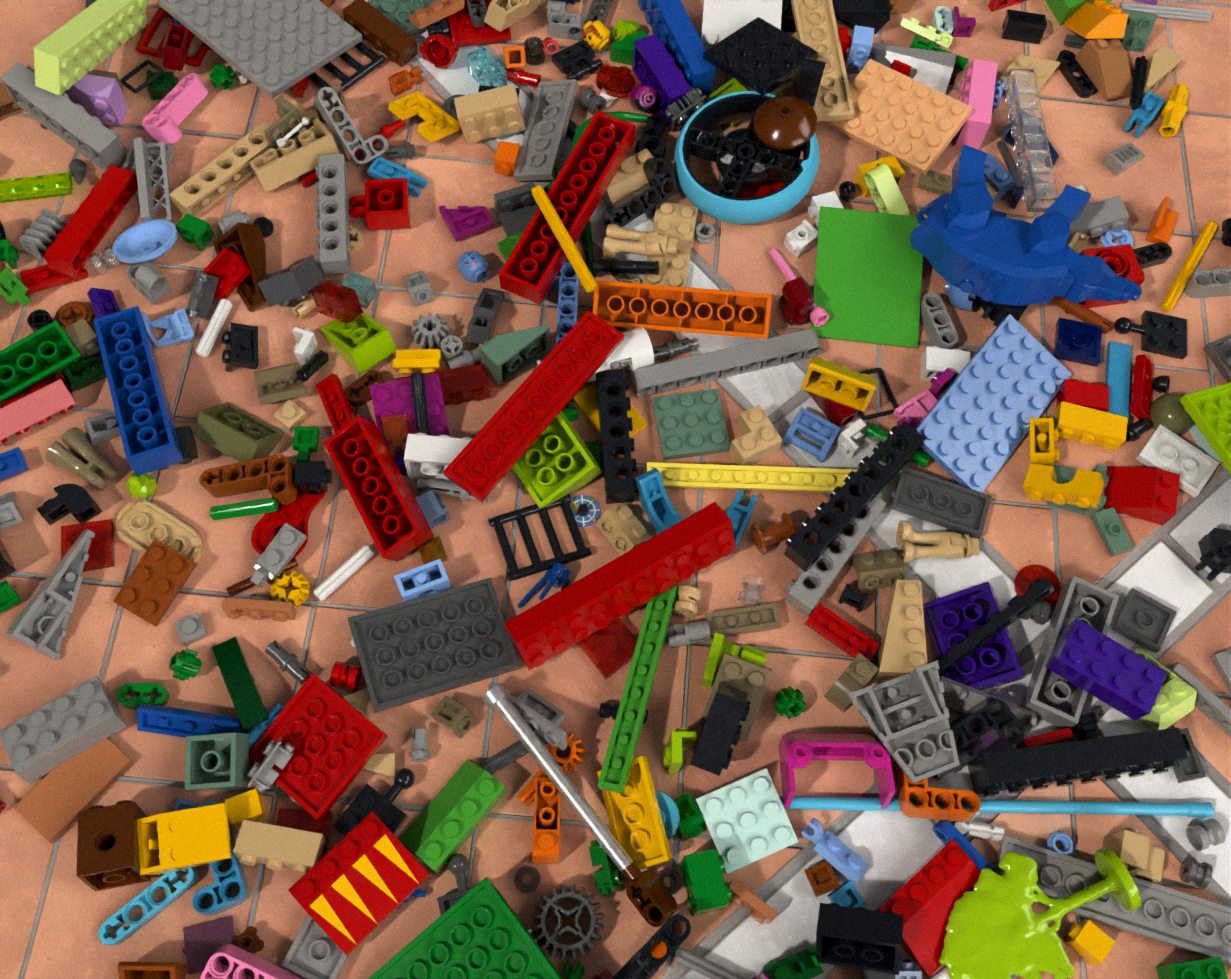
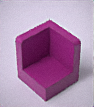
M954 6L952 10L954 29L951 36L970 38L976 25V20L972 17H960L959 8Z

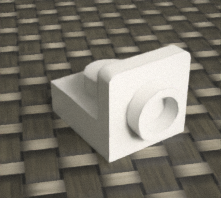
M294 327L292 332L297 342L294 347V353L298 363L304 365L312 358L318 343L312 331L306 328Z
M861 419L841 432L836 441L839 450L849 458L855 456L859 448L856 443L864 436L862 432L866 424Z

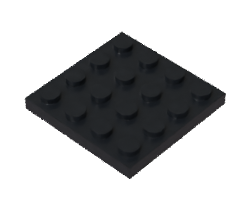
M757 17L704 51L703 59L764 96L800 72L805 57L817 60L819 52Z

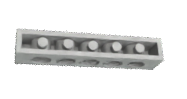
M344 154L320 155L319 164L315 165L316 176L319 178V182H316V192L319 195V199H316L317 212H319V217H316L317 229L320 230V235H316L317 246L320 248V253H317L318 266H322L324 274L351 272L348 165Z
M876 496L860 513L863 518L857 517L846 528L851 536L842 533L830 546L836 548L839 553H833L828 548L807 572L800 568L797 572L800 575L798 580L792 579L785 589V592L788 594L784 601L808 617L887 503ZM817 565H823L827 571L819 570ZM804 582L811 583L814 589L807 588Z

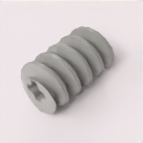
M48 209L42 210L41 216L36 217V222L31 223L30 228L25 230V235L19 237L22 247L39 259L43 258L39 251L46 252L47 250L45 244L49 246L53 244L50 237L56 239L57 234L55 231L59 233L63 230L60 225H67L62 217Z

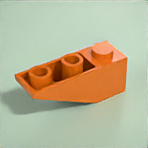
M535 777L532 864H559L561 793L549 777Z

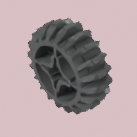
M561 884L560 894H557L554 887L550 888L552 898L550 899L546 894H543L541 898L546 904L536 903L535 908L541 911V914H532L533 920L540 921V924L532 925L533 931L541 930V933L536 935L535 939L537 942L545 939L541 949L544 951L550 945L552 947L550 957H554L557 950L561 951L560 960L562 961L565 959V952H570L572 961L576 959L575 951L579 950L582 957L586 956V951L583 947L586 945L590 950H593L595 946L590 941L591 938L596 941L601 939V936L594 931L604 929L603 924L596 923V920L604 918V914H595L594 912L601 907V904L598 902L591 905L590 902L594 899V894L591 893L587 898H584L583 896L586 891L584 887L580 889L579 894L575 893V884H571L570 892H566L565 884ZM562 900H574L580 904L567 911L556 903ZM549 909L558 919V925L550 935L545 926V919ZM585 909L590 917V929L587 935L582 931L577 921ZM578 912L574 916L575 920L572 922L575 924L574 928L566 926L561 929V924L563 923L561 915L569 918ZM570 933L577 937L580 942L572 945H563L556 942V940L563 934Z

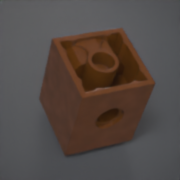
M122 800L117 802L116 805L106 807L95 805L89 807L88 810L78 812L77 877L95 892L151 881V875H140L137 819L148 816L134 801Z

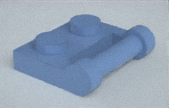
M801 407L783 437L782 442L786 444L791 443L817 457L816 460L822 463L840 433L841 428ZM798 432L823 445L822 449L800 439L794 433Z

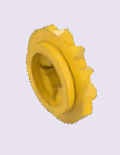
M294 570L292 572L283 571L279 577L274 578V582L270 586L271 597L273 601L291 602L294 607H297L308 598L310 584L303 574ZM292 581L293 587L297 589L291 590L287 596L286 590L282 588L288 587Z

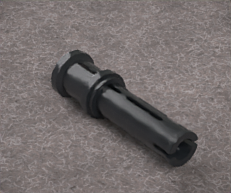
M595 257L593 272L594 276L608 274L613 277L619 274L659 275L660 266H658L659 261H619L617 257L612 259Z

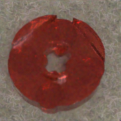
M605 64L600 66L595 80L596 86L600 90L604 88L607 90L608 95L618 98L627 97L629 92L634 89L636 82L635 78L630 74L631 70L628 67H614Z

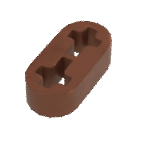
M374 370L369 371L346 388L345 394L351 406L360 407L372 398L369 385L375 384H370L369 381H377V384L384 383L381 373ZM352 394H360V397H352Z

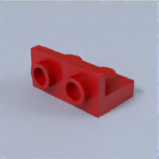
M224 248L202 272L219 278L214 295L217 300H221L222 298L227 299L251 273V270L240 253Z

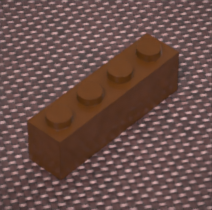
M354 0L343 9L344 21L361 33L363 40H367L377 51L385 54L391 62L398 64L402 68L418 55L417 40L365 0Z

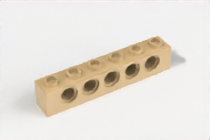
M264 121L259 126H256L250 133L239 139L238 142L225 150L220 156L192 175L190 179L175 188L169 194L175 208L184 215L188 213L198 217L251 176L254 172L249 162L269 150L264 131L271 125Z

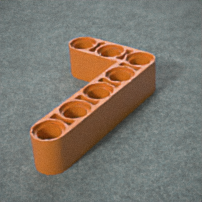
M897 764L899 806L902 813L906 816L965 822L970 820L980 809V798L974 792L928 787V778L912 784ZM909 798L917 800L919 806L911 804ZM935 800L941 801L945 808L937 806ZM961 802L966 803L970 810L964 809Z

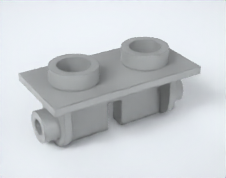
M282 736L276 742L271 740L263 751V754L266 755L260 764L255 762L249 770L247 776L250 778L247 786L250 787L254 781L257 783L255 786L257 790L264 792L266 789H270L280 774L272 768L275 764L283 770L294 755L295 747L288 742L282 745Z

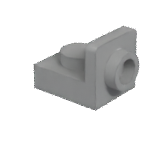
M423 270L403 276L404 284L410 293L415 307L434 301L430 282Z

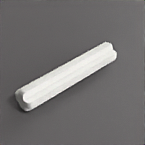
M223 298L219 301L195 350L197 355L205 358L208 357L232 308L231 301Z
M363 545L314 589V595L319 600L324 601L374 555L372 549L367 545Z

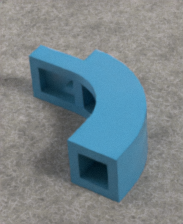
M653 468L635 478L640 492L638 494L639 500L657 534L684 520L670 502L658 469Z

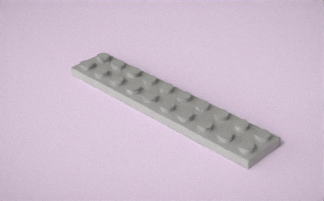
M1005 835L1000 840L995 866L996 873L1001 876L1005 875V870L999 868L998 864L1006 853L1014 852L1033 858L1038 865V881L1036 884L1048 898L1062 899L1103 880L1096 864ZM1132 876L1141 897V906L1133 911L1124 909L1109 892L1068 912L1207 958L1221 957L1223 963L1231 965V908Z

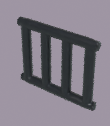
M360 42L354 47L372 60L366 66L361 65L346 52L339 56L357 71L351 77H348L331 62L323 67L342 81L340 85L344 92L382 65L386 58L383 55L378 56ZM315 72L307 76L320 88L331 87Z
M569 494L542 509L537 504L488 519L489 525L495 529L509 569V573H507L509 581L552 569L555 563L564 565L592 555L589 547L586 548L570 507L571 497ZM561 506L577 551L563 554L547 510ZM536 513L540 516L555 557L542 562L525 518ZM514 520L517 521L532 565L518 569L503 527L504 523Z

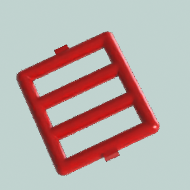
M159 8L150 24H146L144 27V35L136 47L137 52L162 58V47L166 33L157 49L147 45L163 17L173 19V16L163 8ZM191 31L189 46L195 37V34H193ZM203 42L194 58L187 56L185 64L199 67L208 50L212 49Z

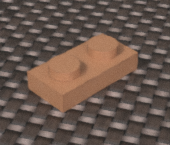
M735 879L730 882L732 899L729 900L738 907L745 906L751 911L749 915L760 924H763V922L769 924L777 915L775 910Z

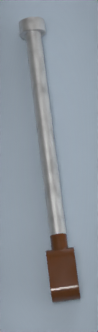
M499 683L482 697V700L489 709L496 708L628 880L626 894L646 922L653 927L663 925L677 910V903L674 897L654 872L649 870L640 871L507 697L510 695V692L504 684Z

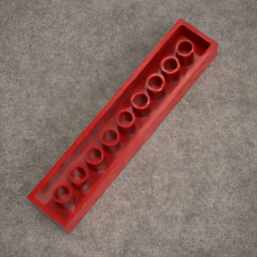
M598 110L547 193L549 200L574 244L577 242L635 142L634 124ZM540 208L537 209L499 273L502 289L539 305L567 259Z
M713 502L505 622L504 625L514 647L528 670L542 665L556 654L564 652L568 647L583 641L589 635L605 628L619 617L627 615L631 610L646 604L660 593L668 591L677 583L690 578L691 575L701 569L709 567L723 556L729 555L736 549L731 519L716 502Z

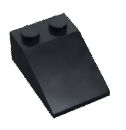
M832 0L836 17L853 25L874 28V34L890 20L888 0Z

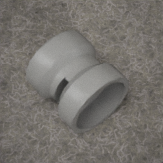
M1213 818L1203 821L1202 825L1193 824L1186 828L1189 843L1197 851L1207 849L1210 845L1216 846L1225 842L1224 830L1219 822Z

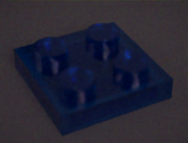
M1059 318L1056 322L1054 357L1097 367L1100 363L1102 326Z

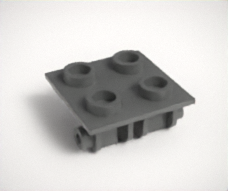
M693 88L685 96H682V100L687 108L679 99L677 103L674 102L667 107L665 115L668 118L672 117L671 132L676 129L678 131L681 130L688 119L705 105L707 96L701 97L702 92L699 88Z

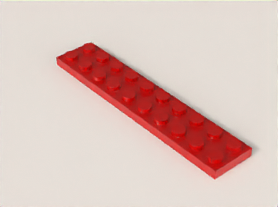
M588 310L443 471L444 476L477 500L483 502L620 345L625 335Z

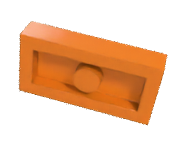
M1165 196L1156 209L1145 240L1152 243H1169L1179 214L1167 208L1170 197Z

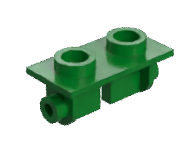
M591 841L589 851L592 865L594 867L602 865L603 868L594 872L597 890L601 892V895L611 894V891L622 892L624 878L621 871L598 841Z

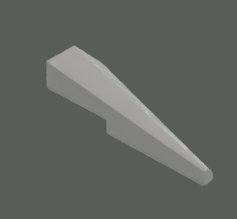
M872 43V47H875L890 67L894 60L910 65L912 67L909 74L910 78L946 94L957 53Z
M89 529L82 532L5 633L7 636L52 659H59L61 655L59 651L63 638L67 634L66 627L70 614L73 613L83 578L81 576L85 562L88 561V551L95 533Z

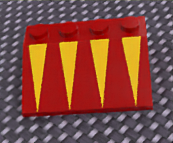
M372 811L291 886L288 891L348 956L430 874Z

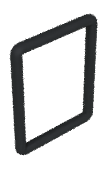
M146 60L124 76L120 82L132 92L138 93L164 73V69L152 61ZM148 64L159 71L136 89L125 82Z
M881 368L865 370L859 373L872 374L879 372L894 409L864 416L862 411H859L862 420L890 415L898 408Z

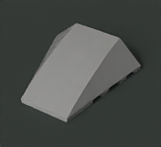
M938 660L876 686H868L847 694L848 698L912 784L960 765L953 730H950L948 707L945 706L943 682L940 681L938 673L940 669Z

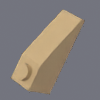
M1166 45L1160 50H1154L1148 58L1149 63L1146 66L1143 98L1148 91L1152 92L1169 78L1183 60L1180 55Z

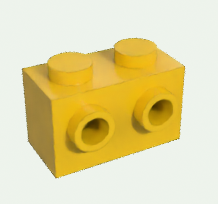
M1030 418V463L1054 467V462H1059V448H1054V443L1059 442L1058 429H1054L1053 418Z

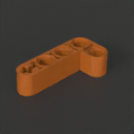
M281 454L205 470L199 479L200 484L216 498L268 488V491L283 505L292 503L297 497L295 467Z

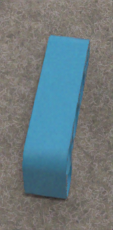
M206 801L202 803L199 807L214 805L216 803L213 801ZM230 824L229 835L232 858L229 859L232 860L231 868L227 872L221 871V865L225 860L210 863L216 883L200 889L192 899L194 910L205 916H214L244 903L250 893L242 863L239 862V859L233 852L236 843ZM235 884H239V894L234 898H230V888ZM212 895L213 904L210 908L204 909L202 905L203 900L207 896Z

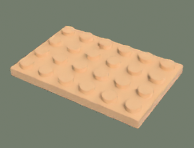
M869 59L849 86L855 112L854 118L824 121V123L887 156L893 155L898 162L926 175L972 114L973 107Z

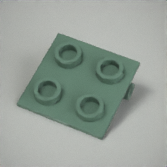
M1122 9V11L1129 15L1124 38L1117 39L1121 41L1125 50L1143 52L1158 14Z

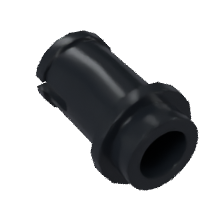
M1142 417L1135 423L1127 425L1126 441H1135L1139 435L1150 430L1151 424L1149 420Z

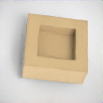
M288 400L273 414L274 419L290 432L307 417L306 412L291 400Z

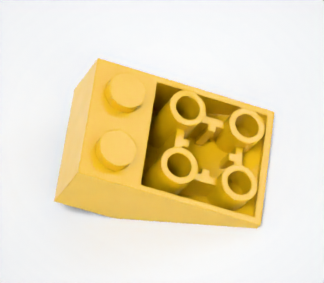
M227 803L161 813L137 819L140 875H161L232 858Z

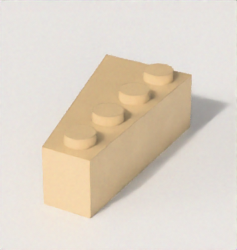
M492 0L484 22L502 32L546 5L548 0Z

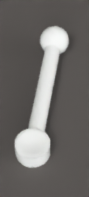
M303 117L295 128L276 141L279 147L284 146L286 140L302 126L309 124V119Z

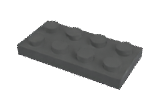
M904 466L900 472L890 509L979 539L982 536L992 496Z

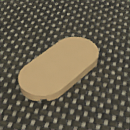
M140 500L141 502H132L125 505L118 512L115 519V530L118 537L142 555L145 554L153 540L156 539L195 562L201 557L203 542L197 531L155 503Z

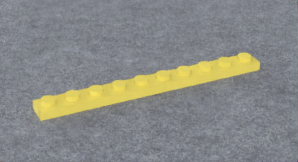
M647 462L646 472L653 468L660 471L664 487L832 493L837 486L842 488L848 474L851 471L855 473L858 471V469ZM864 476L865 479L873 481L870 477Z

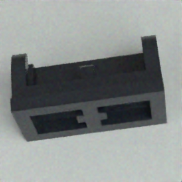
M1008 9L1002 25V29H1004L1002 39L1040 44L1047 26L1046 16Z

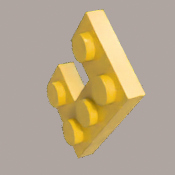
M419 91L389 102L388 110L402 121L414 115H418L426 122L418 125L417 132L431 143L460 131L461 126L456 119Z

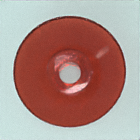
M1042 565L1025 566L1017 573L1014 580L1015 592L1017 595L1022 596L1028 591L1027 588L1032 582L1037 579L1041 581L1046 578L1052 584L1054 591L1042 601L1050 603L1051 607L1057 603L1062 588L1056 574Z

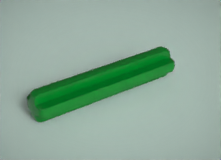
M276 498L213 506L210 508L209 515L213 520L276 512L278 511L279 502Z

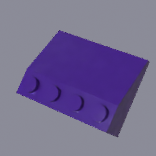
M989 582L923 604L924 622L936 657H944L950 652L949 648L958 641L962 643L969 637L968 633L977 626L982 627L989 622L988 618L998 610L1001 612L994 589ZM1007 627L944 677L977 690H984L1024 679L1026 675Z

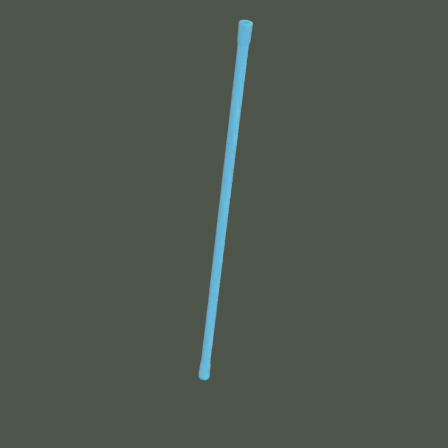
M779 796L784 807L783 796ZM794 796L790 807L784 808L802 810L901 811L899 798H892L888 807L881 809L880 798ZM909 798L911 804L919 806L917 800ZM980 799L981 807L978 810L980 813L1159 815L1211 818L1214 814V808L1210 802L1160 803ZM935 800L937 806L945 808L941 801ZM961 802L964 809L970 810L966 803Z

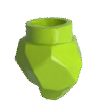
M133 473L126 481V488L132 498H149L157 489L156 479L151 475L142 474L136 476Z

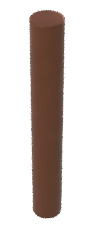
M295 557L287 564L283 570L284 572L299 566ZM251 577L227 587L229 596L231 597L255 586L250 581Z

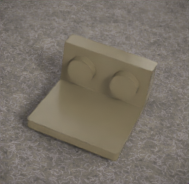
M283 96L275 99L277 114L280 119L264 131L269 149L274 148L276 150L279 148L276 141L287 135L301 122L298 108ZM298 132L294 133L289 139L296 137Z

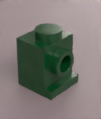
M147 70L146 81L156 73ZM173 71L164 72L146 86L151 99H163L179 83V78L174 76Z

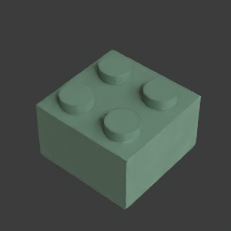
M233 732L186 736L185 790L204 791L249 787L247 786L249 776H247L249 772V734Z

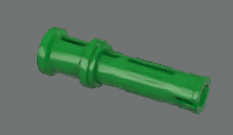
M917 34L910 48L952 53L935 46L934 41L928 42L919 38ZM956 55L954 66L960 67L959 69L963 71L968 58Z

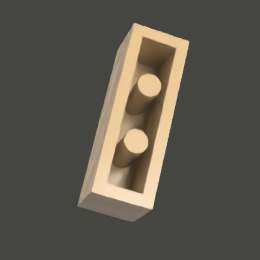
M243 820L233 852L239 859V862L245 865L254 866L256 862L263 863L272 870L280 871L284 867L293 869L292 872L304 875L321 859L326 841L323 834Z

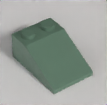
M547 324L500 334L493 339L485 341L480 348L482 371L501 388L550 351V327Z

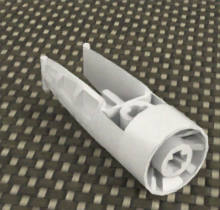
M639 327L621 332L625 335L624 340L586 383L596 381V373L604 370L628 369V371L633 372L636 369L654 365L653 348L645 328Z

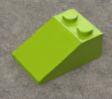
M354 307L319 329L344 360L360 374L368 371L381 360L387 359L397 350L389 330L357 307Z

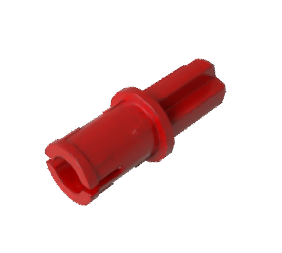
M508 68L502 69L501 78L517 82L519 86L523 84L537 88L538 83L541 82V75L528 73L523 69L520 71Z

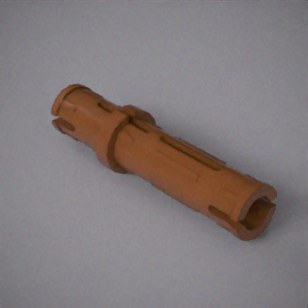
M1054 295L1050 301L1064 309L1066 314L1070 313L1103 334L1109 330L1113 323L1082 304L1070 302L1064 297Z

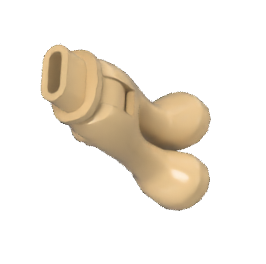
M609 224L606 229L607 237L604 238L603 258L612 259L619 252L643 256H661L662 253L664 256H667L668 253L677 254L679 238H670V234H662L657 231H635L621 228L617 224Z
M900 520L898 523L896 544L899 545L898 552L904 563H909L917 558L953 560L954 558H969L970 555L980 554L978 538L969 537L968 534L962 536L960 533L948 531L917 532L913 530L911 523L908 521ZM913 544H933L935 546H917Z

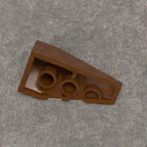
M237 223L213 244L217 255L224 248L240 253L248 265L251 273L238 286V294L248 310L254 312L266 303V299L257 284L266 277L265 242L259 225Z

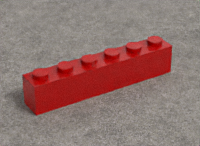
M110 165L107 171L102 174L101 179L91 189L90 194L80 204L75 214L70 217L67 225L59 232L53 244L47 248L44 257L50 270L72 277L78 274L137 191L138 184L134 171Z

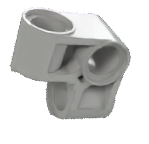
M548 0V35L552 38L581 39L584 32L582 29L584 18L579 14L566 12L567 4L565 2Z
M143 264L129 266L127 273L134 288L151 304H156L171 291L166 279L152 266H145Z

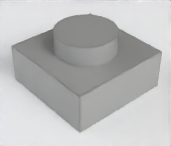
M198 612L174 622L181 642L185 647L209 636Z

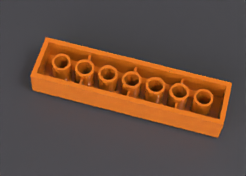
M595 280L597 289L594 291L593 314L611 326L643 327L652 330L768 339L772 294Z

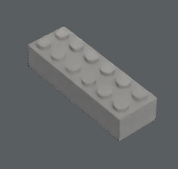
M17 62L0 77L16 105L106 172L110 165L119 167L125 161V147L119 141V134L114 129H107L103 126L102 121L95 115L90 116L79 103L74 104L66 93L59 96L35 86V71L30 66L25 67L20 62Z
M1072 576L1062 586L1021 704L1022 707L1036 712L1037 718L1061 729H1069L1078 724L1088 692L1047 669L1046 665L1064 627L1076 619L1107 635L1119 595L1076 576Z

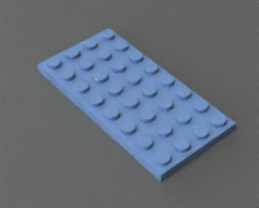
M1008 314L915 428L917 432L926 438L921 448L961 486L982 493L1030 430V418H1039L1060 390L1061 383L1064 379H1068L1072 373L1011 314Z

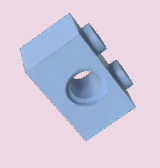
M855 25L851 37V46L846 54L845 68L847 72L859 74L866 65L872 48L874 28Z
M441 559L394 576L403 602L451 589Z

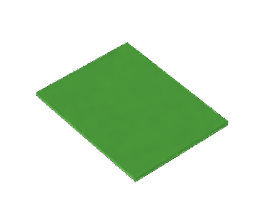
M820 206L813 300L817 307L825 309L829 315V320L819 327L814 326L811 321L810 329L816 331L818 338L918 348L923 255L913 249L910 242L911 233L918 224L917 217Z

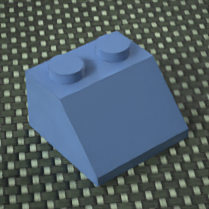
M988 153L984 162L985 181L989 182L998 192L995 203L1016 190L1017 186L1008 168L996 156Z

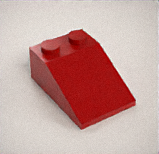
M1107 466L1106 475L1109 476L1107 486L1104 488L1103 495H1106V502L1103 509L1114 507L1117 513L1164 525L1175 516L1180 474L1158 468Z

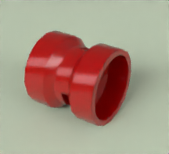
M336 661L331 671L330 685L335 687L342 685L346 686L349 690L356 691L361 680V666H346L344 662Z

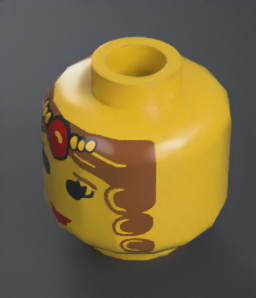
M590 20L582 28L584 30L582 39L593 50L598 49L601 51L611 41L609 39L610 31L600 20L594 22Z

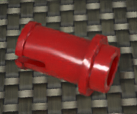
M550 37L543 40V49L547 55L552 56L558 52L559 44L557 41Z

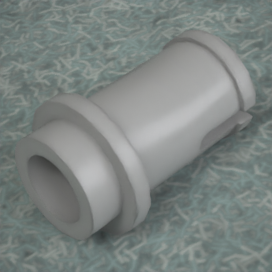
M415 728L412 730V751L409 752V756L413 762H426L427 757L430 755L427 751L428 729Z

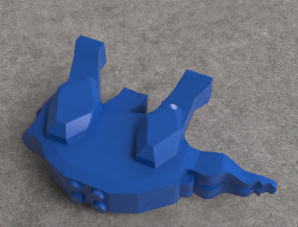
M963 145L952 168L951 193L939 196L922 207L917 213L918 224L913 229L910 238L913 249L924 255L936 273L953 286L960 288L965 293L977 295L984 301L1023 306L1050 302L1055 295L1064 297L1073 303H1080L1089 299L1108 302L1120 300L1124 302L1127 299L1137 300L1142 294L1140 286L1131 280L1116 275L1102 258L1080 255L1068 246L1067 240L1071 232L1069 228L1070 223L1079 219L1090 198V193L1066 184L1056 201L1043 215L1036 217L1032 223L1005 218L1006 213L992 208L994 200L986 186L984 162L988 153L968 145Z

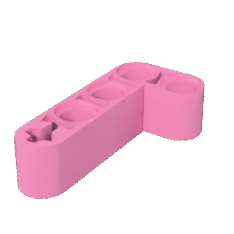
M196 73L186 75L143 119L142 126L155 142H165V144L177 142L183 135L178 125L206 97L209 92Z
M232 944L223 945L210 957L200 979H303ZM220 956L228 959L229 966L221 963ZM244 968L251 969L255 977H248Z

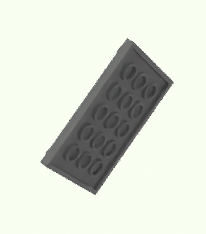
M491 578L348 618L374 713L520 669V663L513 642L504 625L505 619Z

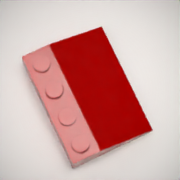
M954 839L943 844L874 910L878 912L890 911L898 915H904L901 947L917 963L927 977H930L942 965L939 960L942 956L944 939L947 933L945 927L949 923V916L954 908V903L962 898L966 891L974 890V884L978 882L980 871L972 859Z

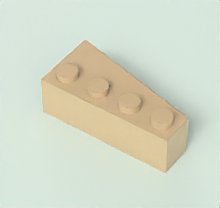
M319 118L313 120V125L308 129L305 127L297 131L298 135L293 139L286 140L284 146L276 150L270 148L249 162L265 193L277 189L288 181H294L307 172L314 171L315 165L319 164L320 155L340 154L331 133Z
M897 579L890 589L880 647L876 658V667L879 670L872 680L889 681L928 664L921 580Z

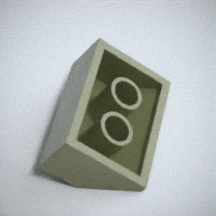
M229 402L200 411L193 436L200 439L205 445L212 446L220 450L223 455L230 456L239 462L268 457L284 435L280 430Z

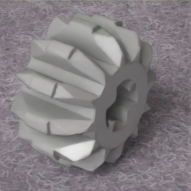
M430 312L426 317L420 314L419 320H414V327L411 329L414 342L420 344L422 349L429 346V349H433V346L441 349L442 339L450 333L445 318L441 319L439 314L432 316Z

